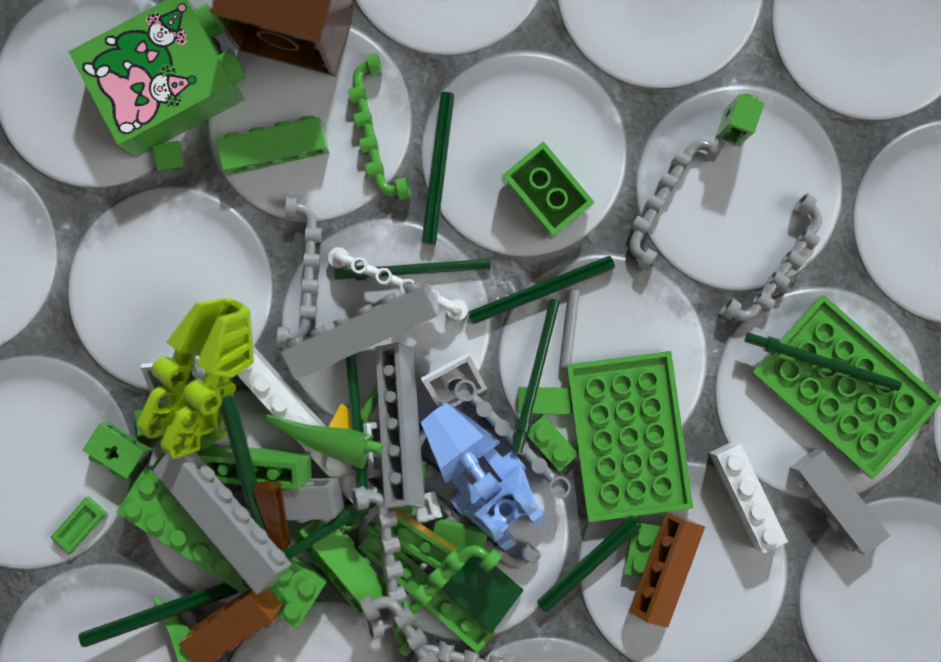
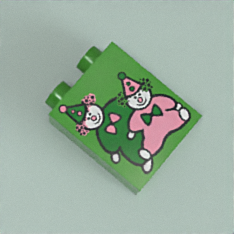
M165 0L68 51L117 145L136 158L152 150L153 145L163 144L245 100L236 83L246 79L248 76L232 48L220 54L212 38L223 33V29L210 13L211 8L208 3L195 8L190 0Z

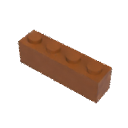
M665 513L631 604L630 613L646 623L669 627L705 526L673 513Z
M250 587L191 628L178 645L193 662H216L226 650L232 652L238 647L244 638L247 641L250 640L259 631L260 627L263 626L266 629L274 623L278 617L276 613L282 606V603L269 588L256 594Z

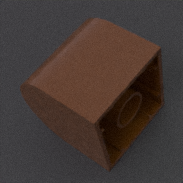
M213 0L210 13L238 51L336 77L354 14V0Z

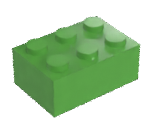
M544 141L502 175L503 184L550 240L555 238L594 204L593 199Z

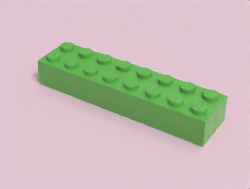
M154 465L145 467L116 513L239 592L243 593L249 589L250 586L246 587L243 584L242 576L153 472ZM300 555L289 560L292 565L273 586L269 587V590L282 603L276 615L295 628L299 627L329 580L319 567Z

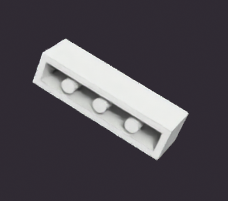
M731 442L710 452L713 463L754 548L762 553H766L787 543L786 536L742 445Z

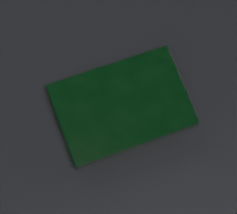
M473 556L465 562L459 571L440 590L489 633H493L524 589L496 565L487 573L479 566L482 560Z

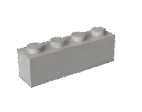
M814 448L790 467L795 474L793 476L795 482L802 489L806 488L811 494L809 497L810 501L817 509H822L828 516L825 518L827 523L835 531H840L844 537L842 542L851 552L856 551L866 556L890 537L886 529L824 450Z
M339 477L310 479L298 490L282 488L287 520H295L296 523H303L312 519L328 522L335 519L344 508ZM238 485L231 493L239 504L248 511L242 486Z

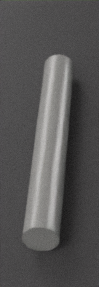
M569 290L560 365L563 368H567V364H571L580 293L578 290Z

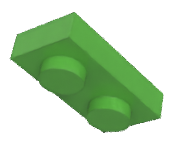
M544 414L532 424L530 433H527V436L559 472L579 455Z
M640 522L641 528L629 538L623 570L624 574L642 577L660 529L659 525Z

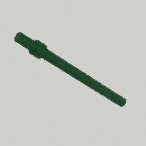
M490 259L377 266L376 268H387L392 275L398 276L491 269ZM356 265V270L364 268V265ZM352 268L334 270L335 280L356 279V281H364L370 277L366 274L359 275ZM383 272L380 277L389 276V274Z
M550 299L521 416L516 421L515 430L517 432L512 447L514 452L522 453L526 435L531 430L532 422L530 420L560 301L556 299Z
M747 332L744 342L761 347L765 352L771 354L780 353L895 391H899L902 386V382L781 343L780 339L771 336L765 338Z
M353 354L346 358L351 429L362 432L356 354ZM367 460L363 469L352 466V470L355 471L356 488L365 487L366 491L368 490L366 478Z
M380 489L379 491H377L378 493L382 494L383 497H384V493H383V491H382L381 489ZM369 502L367 509L356 511L352 504L351 509L283 551L288 561L355 518L358 517L360 519L367 515L369 509L376 506V504ZM242 577L243 584L248 587V583Z

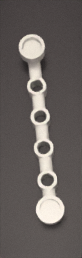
M337 247L329 252L328 261L334 268L343 269L348 266L359 275L366 274L375 278L381 285H391L400 289L402 293H405L403 288L406 283H415L412 279L403 280L392 275L387 268L378 269L369 265L362 257L353 258L343 248ZM358 262H364L362 270H356ZM383 272L389 274V278L386 281L380 280V275ZM431 289L432 293L438 296L437 303L439 307L447 310L448 316L452 320L461 321L467 316L468 308L465 302L462 300L451 301L440 296L437 290Z

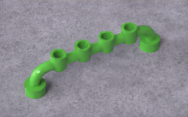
M378 53L367 55V61L355 68L352 76L354 88L348 89L351 103L358 104L359 113L354 114L356 126L358 129L363 128L365 138L360 139L363 154L369 153L371 161L365 164L366 172L369 179L375 178V183L383 194L399 196L400 200L411 198L406 177L395 180V186L387 184L385 180V171L379 154V145L373 128V119L367 102V93L363 84V75L366 72L370 71L372 76L383 72Z
M477 545L467 546L459 553L454 549L443 561L447 566L443 570L437 567L427 578L431 583L427 587L421 584L411 595L415 600L411 604L407 601L401 605L404 609L409 606L415 616L435 593L459 571L470 557L480 558L482 561L479 566L488 573L497 564L502 555L494 548L488 551L482 546ZM396 622L393 625V634L400 644L397 650L406 657L412 649L402 629L399 628Z

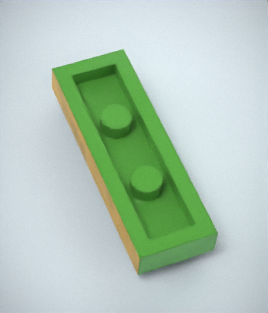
M394 509L397 516V525L391 527L392 536H398L400 546L434 568L439 567L443 570L447 566L443 561L454 549L457 550V547L399 509ZM377 523L374 529L380 532V528Z

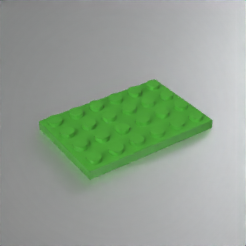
M824 294L820 295L780 339V342L902 382L901 389L895 391L780 353H767L751 371L756 378L871 479H874L941 404V398Z
M671 351L567 364L587 521L594 522L692 509V494Z

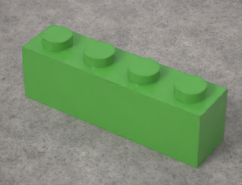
M308 115L301 117L300 121L293 123L281 121L275 123V127L271 128L254 127L249 130V133L240 135L239 133L225 134L224 138L217 140L223 171L231 176L328 154L330 152L323 122L320 117Z
M213 445L198 455L214 471L215 476L221 483L241 485L231 446ZM249 448L258 483L260 481L281 482L283 489L298 490L312 478L310 452Z
M313 519L293 537L299 542L330 521L320 522L319 519ZM338 529L305 551L363 618L366 617L360 600L369 595L373 599L382 596L386 597V579L382 575H377L371 568V561L365 555H360L354 548V541L348 535H343Z

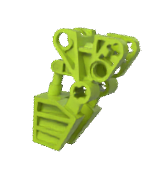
M231 297L196 302L166 342L175 349L173 357L162 356L152 365V375L161 381L164 386H160L151 392L138 419L137 426L139 431L147 438L153 439L164 435L161 449L171 458L177 459L200 450V436L209 432L211 437L217 442L228 436L226 428H222L224 422L220 410L222 396L233 394L236 390V385L230 381V377H234L254 364L250 310L243 303ZM197 355L200 358L196 365L202 368L205 373L203 379L196 378L195 381L189 384L187 380ZM168 395L167 400L158 406L159 400L163 396Z

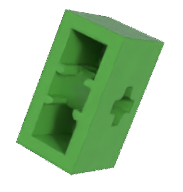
M739 94L725 108L716 138L740 146L755 133L765 102L759 101L752 94Z
M105 422L99 423L82 451L89 455L88 458L92 462L109 467L111 469L110 472L120 479H128L138 474L153 449L114 424Z

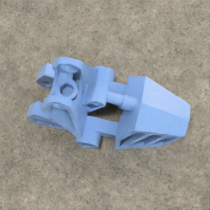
M448 403L433 411L421 422L444 483L446 484L452 480L459 489L457 493L450 497L451 502L463 517L467 516L497 542L503 550L507 551L517 544L507 530V527L515 520L527 514L537 527L548 520L534 500L524 472L527 468L514 451H510L502 458L494 448L499 444L500 439ZM484 456L502 481L499 483L490 472L485 475L478 465L479 461L477 458L479 459ZM465 469L468 472L470 471L477 482L472 484L462 471Z

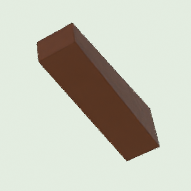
M260 481L253 488L269 539L283 552L290 544V536L281 482Z

